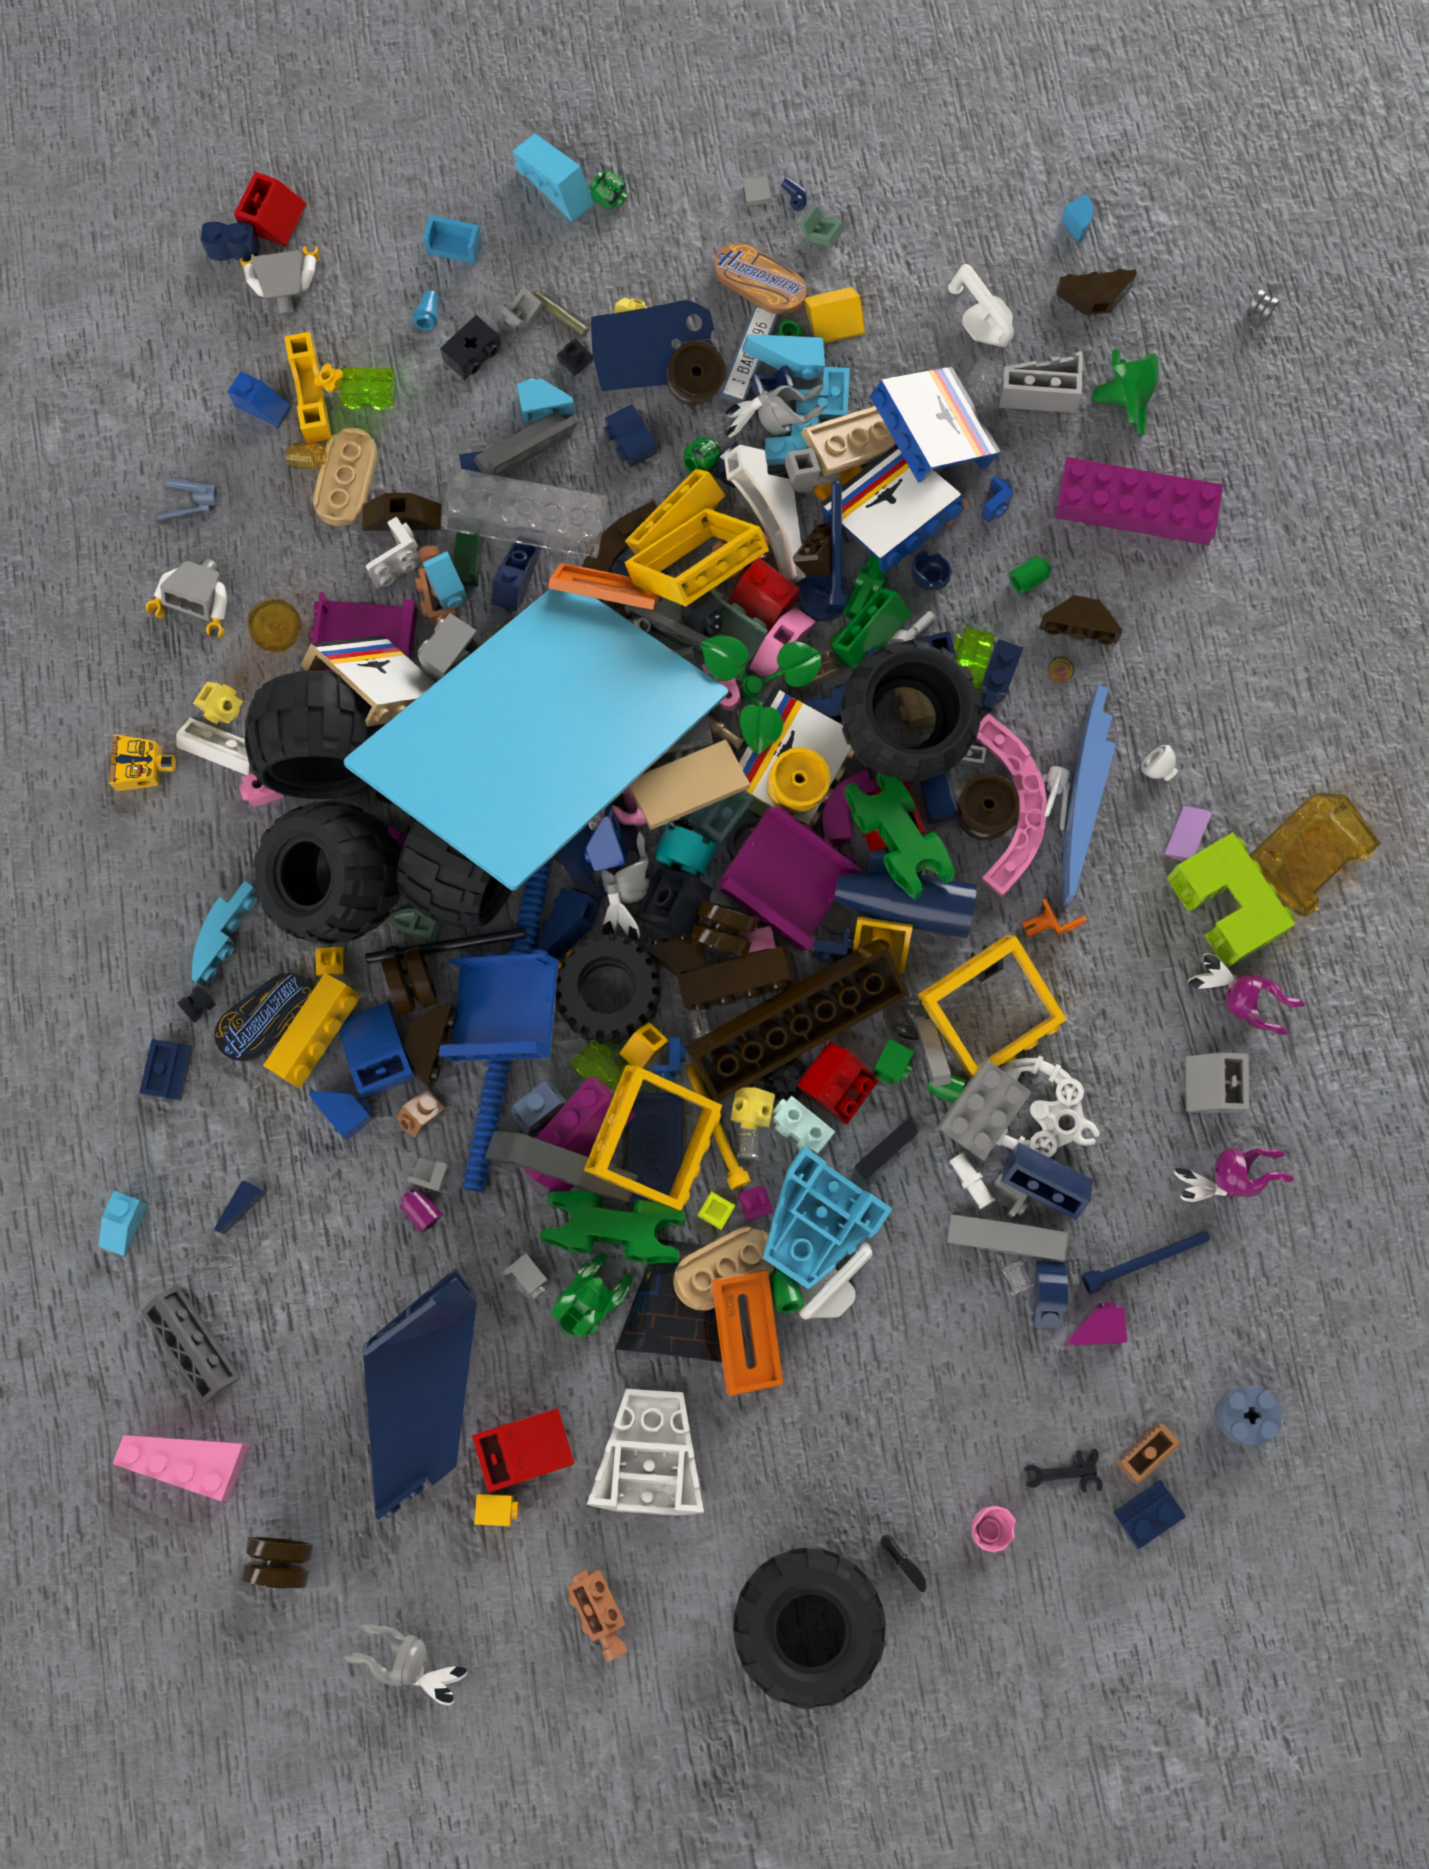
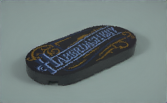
M283 973L274 976L224 1013L217 1022L214 1037L220 1052L227 1058L235 1061L248 1062L259 1058L280 1041L314 990L311 984L300 975Z

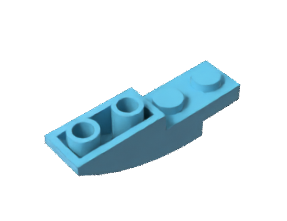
M245 881L228 903L219 897L203 923L192 962V980L201 987L214 979L217 974V967L222 960L226 961L231 956L235 942L228 935L230 932L233 933L237 930L241 923L240 918L246 910H251L257 902L258 894H256L255 888Z

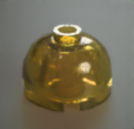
M266 598L258 601L251 607L247 614L246 626L250 638L257 646L271 652H280L287 650L296 643L302 623L300 615L294 606L283 599Z

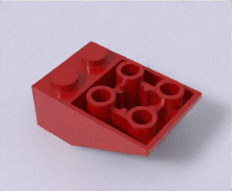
M558 1408L472 1435L488 1493L575 1464Z

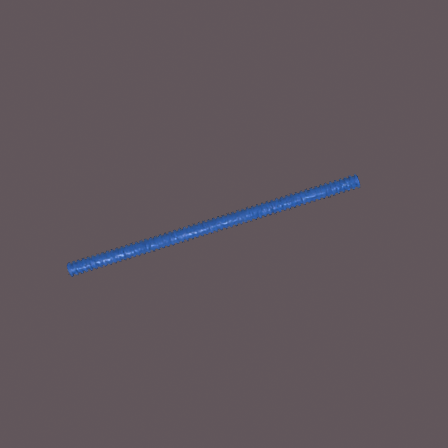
M551 858L524 882L526 888L522 891L524 896L521 897V902L523 904L519 905L521 913L517 915L519 921H516V926L518 928H526L527 938L513 940L514 945L511 946V951L531 954L533 947H536L534 940L538 938L536 931L540 929L538 923L541 922L542 918L539 915L543 914L541 907L545 904L543 898H546V893L544 891L548 889L546 882L550 880L548 874H551L552 869L549 866L553 865ZM493 1060L486 1065L488 1071H485L484 1075L487 1078L483 1080L485 1088L481 1089L483 1096H480L479 1101H481V1105H478L477 1108L480 1112L476 1114L478 1122H474L476 1130L472 1132L474 1139H471L470 1142L473 1146L469 1148L471 1153L467 1157L469 1165L465 1166L467 1174L463 1175L465 1182H462L461 1185L464 1189L476 1192L486 1191L484 1183L488 1182L486 1174L490 1173L488 1165H491L492 1161L485 1159V1155L493 1131H498L499 1129L496 1125L501 1119L498 1115L502 1114L500 1106L504 1104L502 1097H505L506 1093L503 1091L507 1088L505 1081L509 1080L507 1072L511 1070L509 1063H512V1060Z

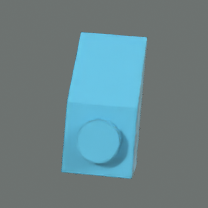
M528 379L517 384L524 423L541 421L557 411L562 416L575 414L572 397L545 380Z
M447 551L423 562L429 583L443 610L456 608L464 600H467L465 589Z
M113 1191L102 1216L98 1246L126 1257L148 1203Z

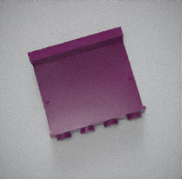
M320 592L319 601L314 603L316 623L315 626H311V642L317 643L383 635L412 661L418 616L415 600L404 599L403 606L327 600L324 592ZM330 669V670H323V671H327V672H334L332 669Z
M782 805L768 807L715 888L748 913L758 917L759 921L767 927L771 926L772 931L799 951H809L815 942L810 937L834 903L838 874L861 873L862 870L855 865L857 862L847 854L842 855L835 850L836 846L834 843L814 834L815 830L813 827L793 818V813L788 808Z

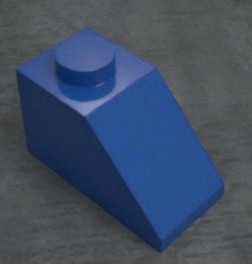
M242 371L239 372L228 390L234 407L278 428L291 409V404L263 381Z
M612 804L604 809L589 835L586 847H584L586 861L588 863L591 862L594 872L626 864L628 849Z
M311 1091L308 1094L346 1140H349L373 1120L369 1114L372 1108L363 1097L357 1099L352 1094Z

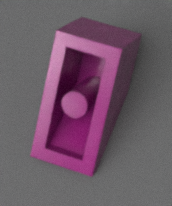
M1116 1302L1098 1303L1099 1309H1093L1085 1316L1066 1338L1065 1346L1127 1343L1125 1308H1116Z

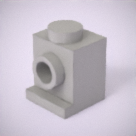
M527 1253L504 1270L508 1277L514 1274L516 1278L512 1282L522 1294L527 1291L533 1299H536L547 1290L545 1285L549 1280Z

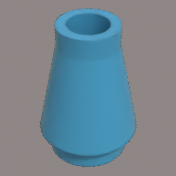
M426 290L412 315L415 326L421 330H431L438 322L439 296L436 292Z

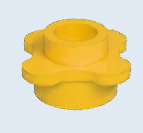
M325 364L322 366L319 376L315 377L314 384L317 387L322 386L327 392L336 391L342 384L343 372L340 369L335 370L330 364Z

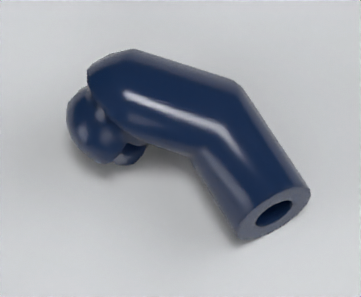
M787 176L783 180L781 187L791 194V207L795 211H801L807 204L806 189Z

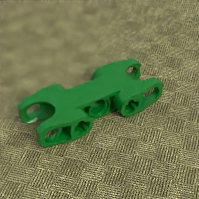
M878 773L876 780L882 793L875 796L864 794L853 782L845 786L844 794L851 809L853 819L864 834L877 830L891 851L883 856L886 869L895 883L912 899L915 900L921 897V892L923 891L922 883L916 874L921 870L935 872L941 881L946 884L954 880L955 871L949 859L946 847L935 832H930L922 836L909 817L908 813L915 810V805L902 782L897 780L895 776L887 777Z
M577 1190L548 1193V1205L567 1211L570 1214V1219L562 1228L541 1229L540 1240L542 1242L559 1247L567 1252L592 1254L594 1243L599 1242L625 1246L623 1257L633 1262L656 1264L676 1263L679 1261V1250L660 1244L656 1240V1235L665 1226H685L686 1214L684 1212L672 1209L661 1203L637 1200L633 1203L631 1213L601 1208L603 1197L595 1193Z

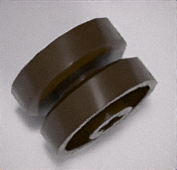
M691 341L681 345L673 353L666 369V384L670 393L679 402L686 405H701L709 402L717 394L725 378V363L721 354L712 345L702 341ZM692 372H693V373L698 372L700 375H699V376H694V375L692 374Z
M982 774L973 777L964 786L956 806V818L960 828L968 836L979 841H992L1002 837L1011 828L1019 811V795L1017 790L1008 779L997 774Z
M701 900L697 914L701 918L711 921L712 925L700 922L695 923L690 938L724 952L730 953L731 951L748 955L752 941L746 936L737 934V930L748 933L756 931L759 918L739 910Z
M418 946L405 950L403 956L406 969H404L401 960L396 955L381 959L385 979L400 1016L415 1011L414 993L420 1005L424 1008L438 1004L434 988L435 983L428 963L425 962Z
M248 1537L246 1553L252 1558L262 1559L263 1562L252 1561L244 1564L241 1580L269 1588L307 1587L309 1571L304 1567L291 1565V1563H305L311 1560L313 1544L282 1538Z

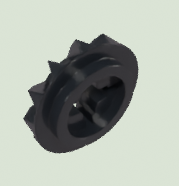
M793 1059L764 1075L766 1090L775 1094V1099L780 1101L782 1099L788 1101L791 1096L795 1099L799 1098L804 1092L797 1087V1084L807 1072L805 1066L797 1059ZM785 1068H787L789 1076L798 1078L789 1082L788 1090H785L783 1081L774 1079L783 1076Z

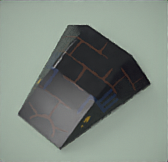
M657 1239L662 1245L678 1249L680 1254L679 1261L676 1263L647 1264L615 1350L722 1362L715 1308L696 1310L688 1307L678 1298L673 1285L674 1273L680 1262L686 1256L707 1245Z

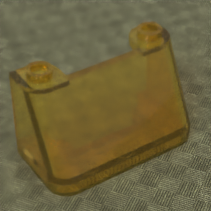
M1322 792L1314 794L1302 803L1249 856L1252 861L1258 862L1263 872L1262 876L1267 883H1271L1275 887L1278 897L1297 915L1307 917L1318 908L1320 898L1315 893L1349 860L1365 861L1369 859L1381 843L1346 794Z

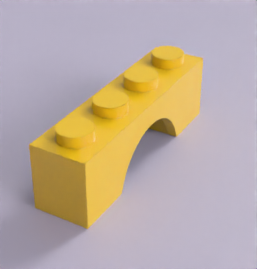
M310 332L284 336L288 360L297 392V411L300 428L305 441L308 444L329 440L332 435L323 387H317L314 384V379L319 376L320 369Z

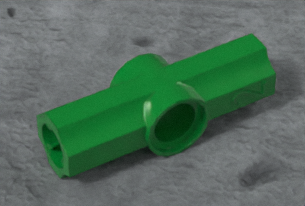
M871 554L866 566L861 568L853 586L854 590L848 599V606L843 611V614L851 620L854 619L879 587L884 588L886 583V576L889 570L885 573L881 572L879 560L875 555Z

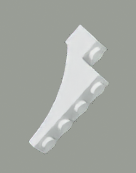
M738 445L724 455L727 480L735 484L759 518L773 549L779 573L795 584L803 579L805 574L793 562V556L802 543L795 492L790 479L768 475L765 450Z

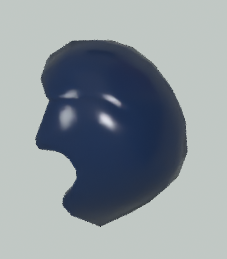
M923 550L915 555L911 572L913 581L918 587L933 591L940 590L949 583L952 569L949 561L942 557L940 553L932 555Z

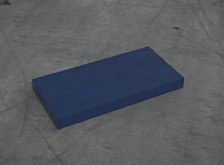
M638 1093L632 1106V1110L637 1115L627 1125L626 1171L638 1176L637 1183L669 1196L683 1161V1098L672 1093ZM632 1193L630 1203H626V1205H633L634 1201L637 1200L654 1201Z

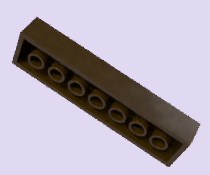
M876 939L687 1044L684 1048L708 1094L715 1102H718L909 995V992L888 948Z

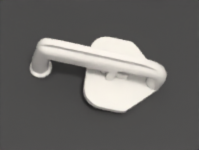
M963 264L953 277L948 290L952 294H960L963 291L962 285L965 283L979 302L963 314V326L975 341L1007 347L1014 336L1012 312L1002 299L992 296L970 265Z
M863 1241L856 1247L855 1255L839 1271L834 1268L810 1289L805 1288L799 1283L804 1301V1306L799 1310L801 1318L807 1320L810 1318L839 1317L853 1304L855 1290L848 1281L872 1257L873 1253L868 1243Z

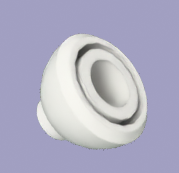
M1161 745L1148 754L1142 762L1141 772L1155 779L1163 778L1165 781L1172 779L1178 770L1175 768L1176 757L1171 746Z

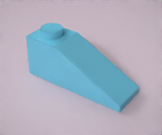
M747 334L742 346V352L778 370L782 366H787L792 377H800L805 380L819 378L825 367L823 338Z

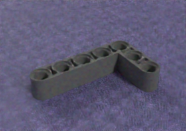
M493 1131L485 1155L487 1160L506 1166L527 1168L621 1202L630 1203L633 1192L583 1171L589 1157L524 1134ZM611 1165L607 1168L614 1173L635 1182L637 1181L638 1176Z

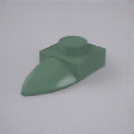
M415 908L402 909L388 917L394 927L415 938L436 941L441 923L424 916Z

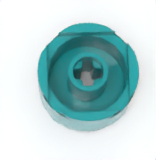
M666 824L654 855L656 856L655 860L659 861L658 864L671 870H674V867L677 866L684 873L692 874L699 879L700 875L704 876L717 845L711 840L709 844L702 842L704 837L676 825L673 829L670 824Z

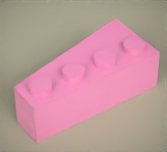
M123 1435L113 1464L219 1501L230 1500L250 1444Z

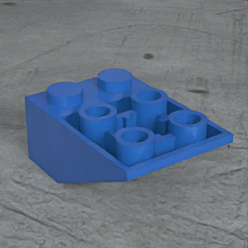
M388 1002L345 1020L338 1032L359 1095L367 1099L417 1079L410 1059L403 1048L404 1044Z

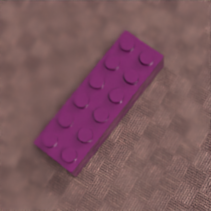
M1067 457L1061 474L1054 518L1209 545L1216 533L1223 484Z

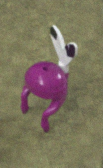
M1211 953L1203 955L1204 964L1212 973L1191 977L1188 980L1189 986L1204 989L1229 984L1225 1001L1227 1009L1233 1016L1240 1020L1245 1019L1252 1026L1259 1029L1270 1030L1278 1035L1288 1034V1031L1283 1026L1266 1023L1260 1019L1257 1007V998L1260 990L1266 989L1277 1000L1290 1007H1304L1305 1003L1302 1000L1283 995L1281 988L1271 979L1254 974L1233 975L1219 957Z
M1230 1148L1223 1151L1218 1156L1214 1166L1216 1183L1190 1170L1183 1168L1174 1169V1174L1179 1179L1194 1186L1185 1189L1181 1194V1199L1189 1202L1203 1200L1214 1194L1229 1197H1253L1258 1195L1268 1185L1270 1180L1292 1182L1294 1177L1285 1172H1268L1256 1180H1249L1247 1178L1250 1167L1257 1157H1284V1152L1278 1149L1256 1148L1244 1154L1240 1149Z

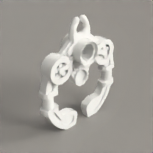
M1039 1055L1038 1058L1016 1059L1005 1066H1001L1000 1069L1016 1081L1022 1072H1031L1036 1075L1039 1070L1049 1075V1081L1057 1084L1055 1094L1057 1101L1038 1100L1032 1103L1030 1114L1041 1125L1043 1131L1035 1133L1031 1140H1025L1026 1138L1022 1136L1017 1140L1007 1135L1008 1129H1006L996 1145L1001 1146L1002 1144L1013 1150L1018 1142L1049 1158L1054 1156L1058 1148L1072 1141L1084 1146L1095 1145L1096 1140L1094 1138L1084 1139L1082 1137V1131L1087 1128L1092 1131L1095 1137L1100 1135L1096 1125L1084 1118L1081 1106L1084 1093L1082 1084L1073 1079L1060 1065L1056 1064L1054 1066L1044 1061V1057ZM1063 1117H1069L1074 1121L1075 1126L1069 1131L1062 1130L1058 1124L1059 1120Z

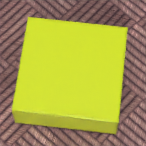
M711 1191L697 1217L722 1231L736 1205Z

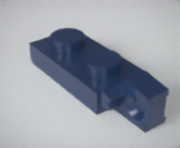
M998 639L980 687V694L986 696L982 710L991 713L996 699L1003 701V698L1006 697L1024 647Z

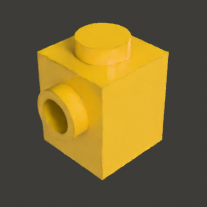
M648 1022L634 1032L619 1054L630 1065L644 1069L656 1059L669 1040Z
M478 1493L476 1495L474 1524L511 1526L513 1520L518 1519L519 1502L514 1501V1495Z

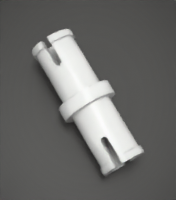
M961 1153L949 1161L963 1181L961 1185L964 1189L969 1190L980 1209L985 1208L996 1200L981 1180L983 1178L982 1174L975 1171L965 1153Z

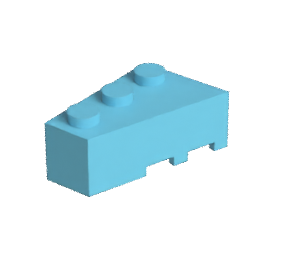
M534 133L512 151L516 160L515 167L522 176H526L571 222L594 205L581 166Z

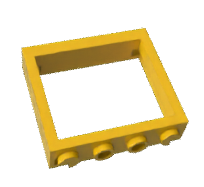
M706 508L627 560L625 565L635 586L683 606H688L769 551L761 527ZM706 516L707 522H701L700 519ZM713 536L728 541L727 544L676 578L661 573L669 565Z
M1014 935L1004 936L917 995L969 1079L972 1078L981 1063L976 1066L937 1001L1012 952L1050 1014V1017L996 1052L988 1060L997 1067L1011 1063L1016 1059L1015 1055L1023 1049L1026 1051L1035 1047L1039 1043V1038L1045 1034L1051 1035L1061 1028L1060 1024L1067 1020L1024 948Z
M626 1065L583 1171L654 1202L681 1211L682 1207L689 1200L691 1184L699 1174V1164L702 1156L710 1146V1136L713 1128L720 1120L722 1105L641 1067ZM643 1080L703 1107L669 1196L607 1169Z

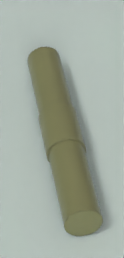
M536 290L533 295L545 303L543 308L554 317L568 325L582 337L587 334L589 328L571 316L567 311Z

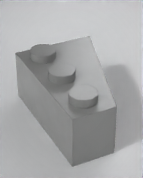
M1083 352L1075 353L1073 357L1060 359L1059 356L1052 357L1051 361L1038 364L1036 361L1004 367L1000 385L999 408L1077 413L1082 395Z

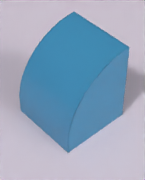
M1085 194L1066 205L1061 219L1078 243L1087 235L1093 216V205L1089 197Z

